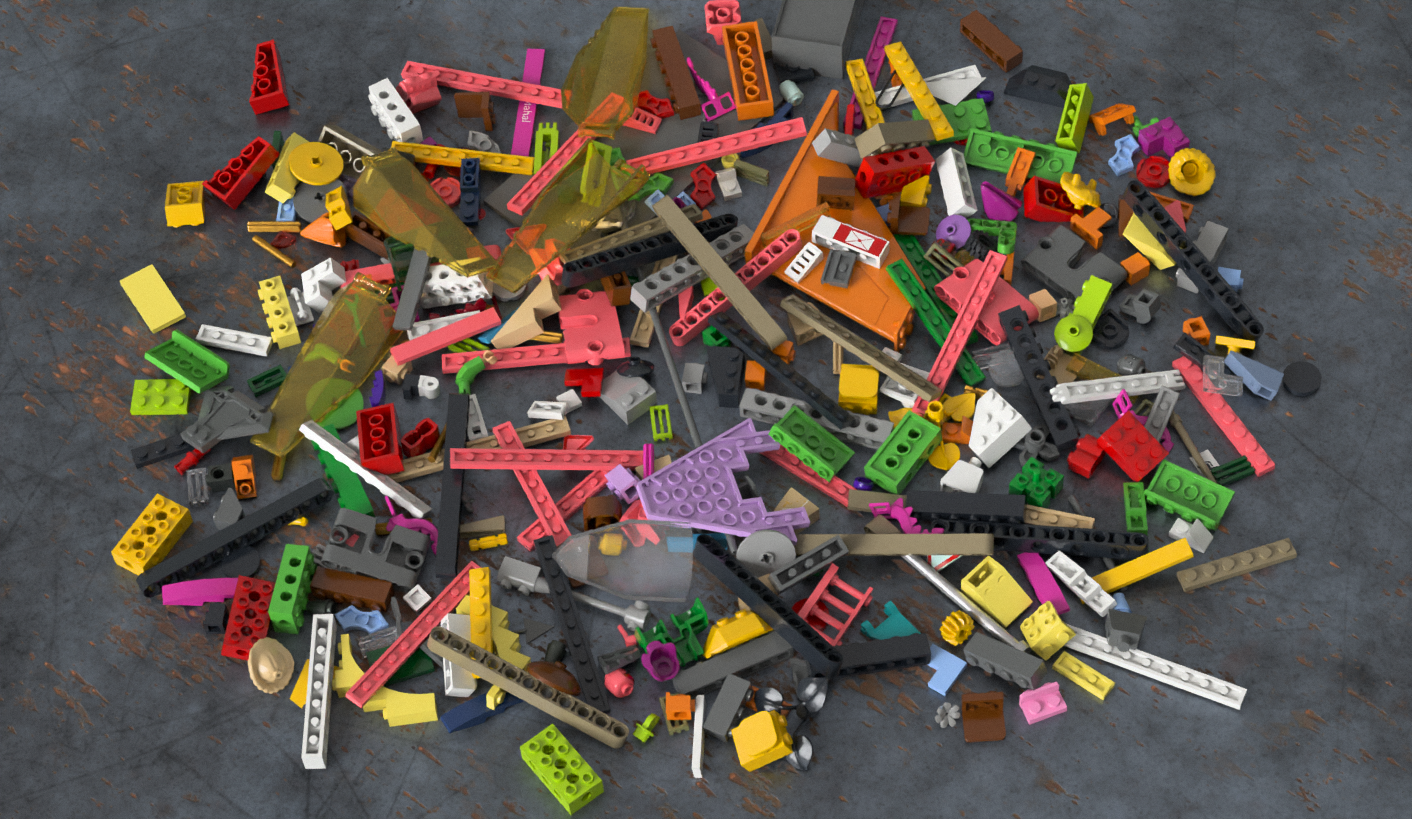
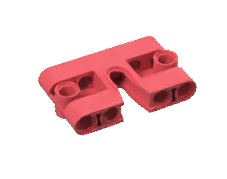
M974 259L964 267H956L952 275L934 287L936 295L957 314H959L983 265V262L979 259ZM999 277L975 329L991 343L998 346L1007 340L999 323L998 313L1020 305L1022 311L1025 310L1028 315L1029 321L1027 323L1029 325L1039 317L1038 309ZM1021 326L1014 327V330L1016 331L1022 329Z
M581 289L576 294L559 296L562 310L558 311L561 329H566L563 331L568 364L585 363V360H587L591 365H600L606 357L607 360L625 358L616 307L611 306L605 291L592 292L589 289Z

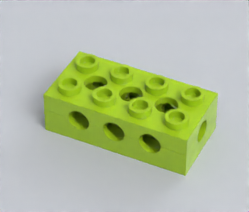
M551 724L520 746L522 759L570 815L604 792L601 778L554 724Z

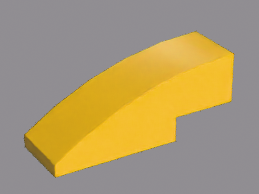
M342 186L327 193L325 207L329 211V220L334 228L338 230L352 222L350 206Z

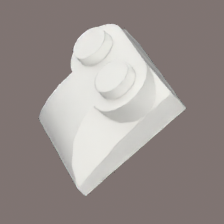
M901 363L927 380L929 372ZM887 376L880 388L881 393L901 401L902 405L906 408H913L919 396L913 391L906 389L899 382L892 380L889 376Z

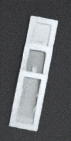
M1060 550L1045 563L1069 589L1100 616L1104 617L1108 613V609H1113L1117 605L1116 600L1102 590L1101 586L1089 577L1083 568Z

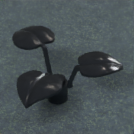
M807 677L802 679L797 686V695L803 702L795 706H782L784 701L783 694L772 687L761 688L754 694V702L758 713L775 710L781 715V710H796L797 716L804 720L794 731L793 737H791L793 740V744H791L793 753L785 756L792 766L803 771L808 770L813 756V745L808 737L805 735L797 736V734L806 723L810 722L809 718L816 716L824 706L828 694V678Z

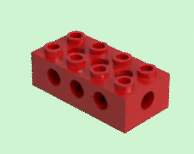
M925 146L864 157L855 178V187L863 199L902 192L904 186L924 176H929L935 160Z
M239 575L222 646V656L248 661L253 645L259 639L266 638L270 623L268 610L276 583Z

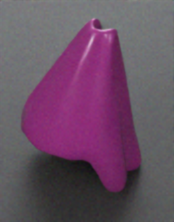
M987 181L981 184L983 208L987 217L990 220L1012 221L1019 212L1017 210L1021 208L1022 201Z
M660 641L649 643L646 647L647 654H642L643 666L657 681L664 682L674 678L680 669L676 646L673 643L662 644Z

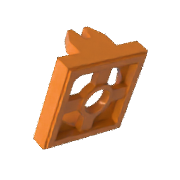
M1118 103L1089 115L1088 119L1090 123H1094L1098 135L1104 136L1107 134L1105 125L1122 117L1126 124L1134 123L1133 113L1136 110L1133 105Z

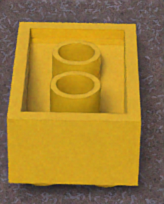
M204 181L167 185L165 212L168 226L181 227L188 224L197 226L204 223L205 197L204 186L202 185Z

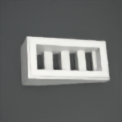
M808 242L784 273L799 284L824 259L823 252ZM794 269L798 270V271L800 272V274L798 275V274H797L796 272H794L793 270H794Z

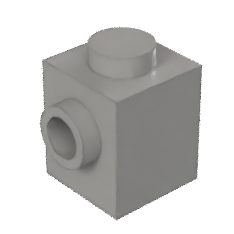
M685 363L682 378L684 391L686 393L702 394L703 385L707 384L708 372H705L704 364Z

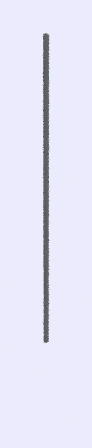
M608 171L606 186L618 221L623 222L621 230L629 227ZM642 266L635 268L639 282L646 279ZM655 307L649 310L695 448H698L703 444ZM725 533L731 554L736 555L738 547L734 535Z

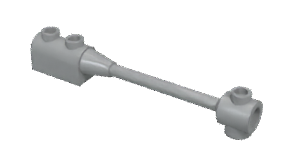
M507 556L504 557L497 576L498 581L501 582V587L511 590L512 586L518 587V592L529 596L530 592L550 594L540 567ZM571 591L576 601L624 616V621L628 624L627 628L635 632L637 627L646 629L651 617L650 606L644 602L636 601L634 605L631 604L625 609Z

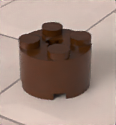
M615 495L588 497L586 499V503L583 506V523L586 534L593 532L595 538L598 539L599 533L602 534L605 529L622 531L623 527L620 524L622 505Z

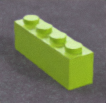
M1087 83L1069 86L1055 140L1059 148L1076 151L1077 154L1081 150L1094 99Z
M1091 275L1090 279L1085 280L1081 297L1078 296L1075 300L1073 313L1070 312L1068 316L1076 315L1085 318L1093 330L1113 291V285ZM1071 329L1070 333L1076 334L1077 330ZM1082 350V351H1079V352H1073V353L1078 354V355L1081 356L1083 350Z

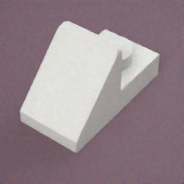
M730 167L714 172L724 201L742 197V191L736 178V169Z
M1178 518L1168 535L1177 541L1186 538L1190 547L1202 553H1205L1213 540L1212 534L1199 519L1190 524Z

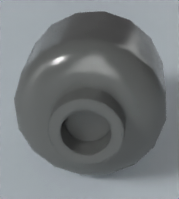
M1132 354L1121 357L1117 363V370L1120 376L1145 374L1147 371L1144 359Z

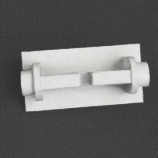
M292 288L290 296L287 298L296 326L314 321L310 306L305 303L304 292L301 293L298 288Z

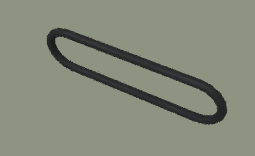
M896 70L893 71L889 80L887 81L881 93L876 99L875 103L876 106L879 108H889L894 103L895 99L897 98V96L899 95L900 91L904 86V84L902 83L889 105L881 106L878 104L879 99L881 98L882 94L884 93L893 76L895 75Z

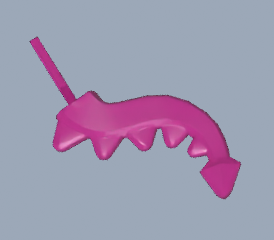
M688 57L687 65L698 88L709 99L708 102L701 105L707 121L709 122L735 109L736 106L730 93L727 92L718 96L716 90L710 86L709 82L697 75L691 58ZM726 96L729 97L732 106L728 109H724L720 102ZM709 104H713L717 112L712 117H709L705 111V107Z
M1125 389L1121 390L1112 403L1118 419L1132 407ZM1123 395L1127 401V407L1124 403ZM1117 404H1119L1122 414H1120ZM1131 410L1130 412L1144 426L1148 416L1136 415L1134 410ZM1165 427L1161 439L1165 440L1162 446L1170 452L1174 443L1171 442L1170 432Z
M385 496L393 516L389 519L386 530L392 531L396 525L417 532L421 530V533L425 535L430 534L431 541H434L431 548L436 555L437 527L426 519H406L403 514L397 515L388 496Z
M898 498L891 506L889 502L869 503L874 517L878 516V514H890L883 517L886 519H898L905 534L944 533L943 528H933L931 533L924 529L921 533L922 527L920 525L913 527L917 523V518L910 517L913 511L912 507L903 508L902 498ZM877 506H885L886 508H874V507H877Z

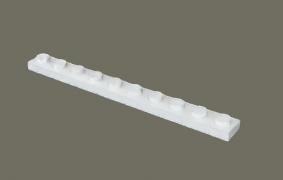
M1067 624L1076 634L1064 645L1068 648L1239 710L1247 693V689L1138 649H1129L1126 652H1121L1116 646L1109 645L1107 638Z

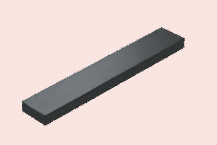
M420 227L392 326L395 330L412 331L440 231L438 228Z

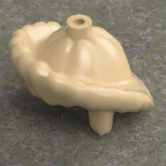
M268 637L259 639L251 648L247 665L253 684L259 690H263L264 693L272 694L283 690L289 684V680L294 672V660L289 650L276 639Z

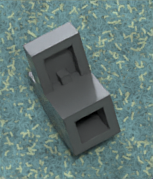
M1143 289L1138 296L1129 293L1119 305L1121 312L1135 316L1138 323H1148L1160 309L1161 302L1158 294Z

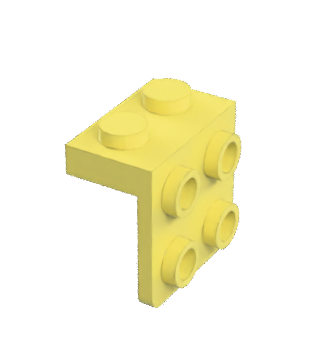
M1050 601L1041 605L1037 611L1029 618H1026L1020 625L1030 648L1045 661L1076 635L1074 630L1061 620Z

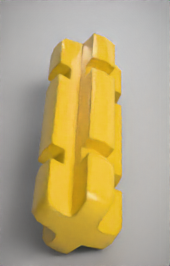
M506 533L498 534L497 537L492 535L482 537L480 540L472 539L469 541L471 551L479 550V548L496 547L497 544H500V546L508 544Z

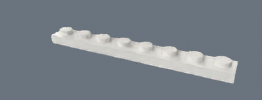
M313 420L301 425L299 430L304 433L306 438L315 441L321 449L334 455L337 461L346 464L352 472L358 473L365 478L367 483L380 489L382 494L395 500L397 505L407 509L413 517L422 519L430 514L432 511L431 507L389 476L363 467L359 454Z

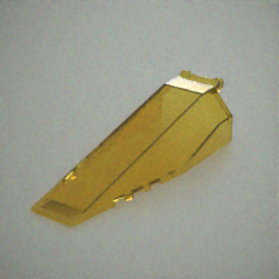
M614 7L601 23V28L599 30L596 29L594 37H590L588 44L584 45L575 56L561 89L562 109L579 126V138L593 136L608 137L615 140L616 131L634 113L646 66L648 8Z
M588 138L541 191L531 207L532 211L528 217L525 216L519 231H515L513 240L509 245H506L486 278L515 294L622 204L638 193L650 178V174L646 171L645 166L641 164L636 169L628 165L626 161L619 159L611 167L598 153L592 139ZM624 170V171H626V172H628V173H630V174H632V175L629 176V175H627V174H625V173H623V172H621V171Z
M395 147L389 148L385 152L370 156L367 154L361 157L362 164L366 168L353 187V204L357 210L392 237L405 244H413L416 250L426 251L427 256L431 258L437 257L440 263L467 278L499 268L497 261L445 203L429 180L409 160L400 155Z
M357 272L350 284L335 293L326 305L266 411H270L274 415L270 432L253 435L250 440L252 444L283 458L305 437L304 433L299 430L303 423L313 420L315 423H321L328 412L334 411L341 400L347 399L363 384L403 333V330H395L392 327L396 311L385 300L391 292V286L387 284L382 285ZM364 284L377 291H380V293L376 294L365 288L360 287V285Z

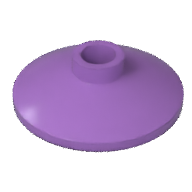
M950 215L944 218L936 230V239L943 238L956 244V250L962 248L971 235V225L961 215Z

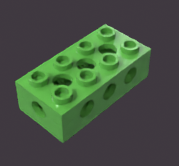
M909 410L865 465V477L891 494L900 495L942 441L941 428Z
M286 544L268 610L275 632L298 634L300 627H303V613L309 601L308 594L312 592L310 584L317 569V564L314 563V554H311L309 546Z

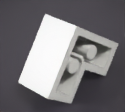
M329 258L302 273L305 303L317 312H321L334 305L332 290L346 282L344 267L332 258Z

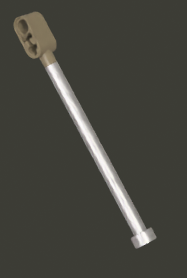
M882 515L876 516L864 526L866 534H902ZM901 556L1000 642L1030 654L1032 649L1024 640L1020 642L1016 640L920 556Z

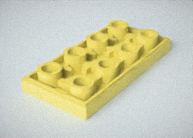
M152 264L120 280L121 286L153 334L186 317L185 312Z

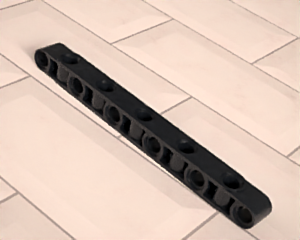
M1138 180L1130 181L1123 193L1124 201L1226 323L1241 339L1255 341L1256 344L1264 332L1263 325L1147 188Z
M939 519L931 524V532L933 528H943V534H994V550L1055 554L1060 550L1063 554L1069 556L1136 559L1149 552V538L1144 533Z

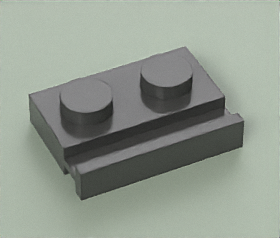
M830 249L821 277V284L828 283L831 286L848 289L857 260V253L840 250L837 252Z

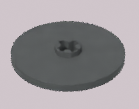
M339 179L326 185H311L302 182L293 196V204L297 214L304 220L313 222L324 213H328L329 211L325 207L326 194L342 186L347 196L344 184Z

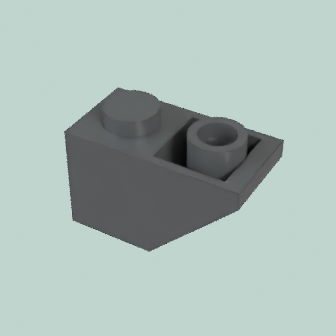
M228 488L226 494H223L221 505L214 512L213 521L217 530H223L245 518L243 508L232 488Z

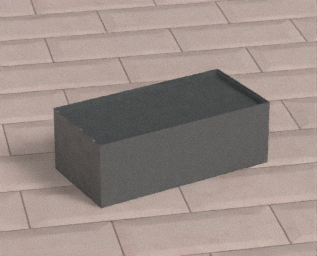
M782 0L772 33L773 69H775L774 63L785 67L788 64V67L793 68L800 66V69L808 70V67H810L816 76L843 80L846 69L845 62L849 59L865 0Z

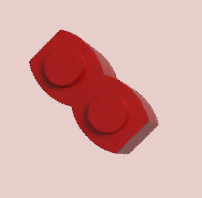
M430 418L420 421L414 430L407 432L401 438L403 454L408 458L425 454L427 449L434 447L440 436L438 425Z
M1086 434L1084 438L1079 439L1076 445L1077 449L1075 452L1072 451L1067 458L1069 470L1088 479L1093 475L1106 454V451L1096 442L1098 438Z

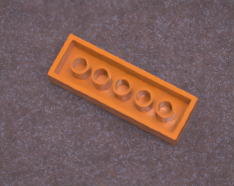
M757 21L722 26L723 44L738 121L774 116L773 98Z

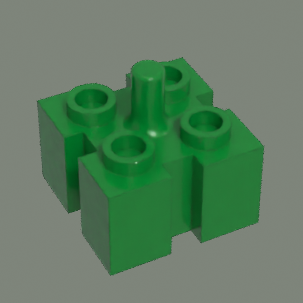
M1030 457L1022 467V475L1017 473L1009 483V495H1025L1028 505L1047 509L1050 505V498L1055 499L1063 489L1064 475L1052 468L1049 471L1045 470L1043 463Z

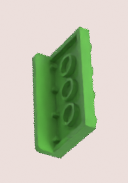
M983 98L959 102L956 106L953 104L939 105L954 130V136L939 141L935 139L929 145L968 139L971 128L992 133ZM918 109L912 110L913 121L924 120Z
M179 330L172 332L170 340L145 352V359L199 394L227 380L229 376L230 364L226 360Z
M795 405L778 423L772 426L768 434L774 441L779 442L791 454L798 457L806 466L812 468L820 477L828 482L836 476L855 454L853 450Z
M1163 459L1148 489H1145L1143 494L1145 495L1146 502L1154 506L1160 505L1168 513H1177L1188 522H1195L1196 519H1199L1207 530L1212 529L1216 531L1235 496V491Z

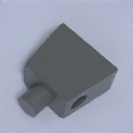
M1108 609L1105 621L1107 643L1111 646H1116L1121 652H1126L1129 649L1136 650L1143 634L1147 616Z

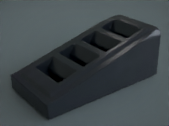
M701 122L697 143L718 138V123Z

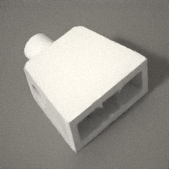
M972 457L969 463L958 460L941 479L940 491L979 493L984 476V471L980 468L982 462L975 457Z

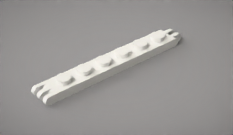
M1170 370L1062 383L1056 385V388L1050 389V394L1053 395L1052 399L1054 402L1061 401L1062 404L1117 398L1122 389L1126 390L1128 396L1158 393L1162 385L1174 391L1182 390L1186 386L1182 376H1180V371Z

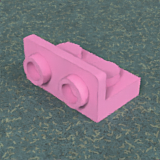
M1058 682L1045 683L1040 688L1026 690L1020 695L1019 705L1029 725L1067 711V705L1059 692Z

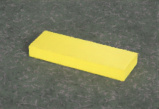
M1065 651L1052 667L1055 671L1102 700L1107 697L1115 686L1114 681Z

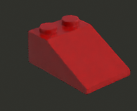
M1034 175L1023 187L1025 217L1039 222H1071V217L1075 214L1084 218L1083 206L1081 210L1074 209L1075 204L1070 201L1067 191L1062 189L1060 183Z

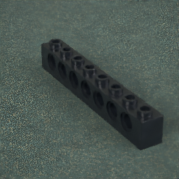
M1020 305L998 313L999 323L1043 422L1048 428L1053 444L1056 445L1058 452L1077 445L1081 434L1077 425L1073 426L1071 421L1073 416L1070 409L1066 410L1065 405L1061 401L1054 402L1052 399L1053 395L1048 397L1043 395L1044 392H1050V389L1056 388L1058 382L1056 377L1051 376L1049 372L1051 367L1048 360L1043 359L1042 354L1044 352L1040 343H1036L1034 339L1036 333L1034 328L1029 327L1027 323L1029 318L1026 311H1022ZM1021 326L1023 329L1016 331L1014 327ZM1024 342L1030 344L1028 347L1021 346V344ZM1030 359L1037 360V362L1033 364L1029 363L1028 361ZM1038 375H1043L1045 378L1042 380H1037L1035 377ZM1053 408L1060 410L1058 413L1050 412ZM1059 425L1067 426L1065 430H1060L1057 427Z

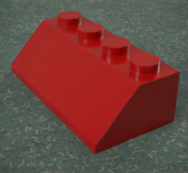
M394 403L356 411L361 465L384 475L404 471L399 418Z

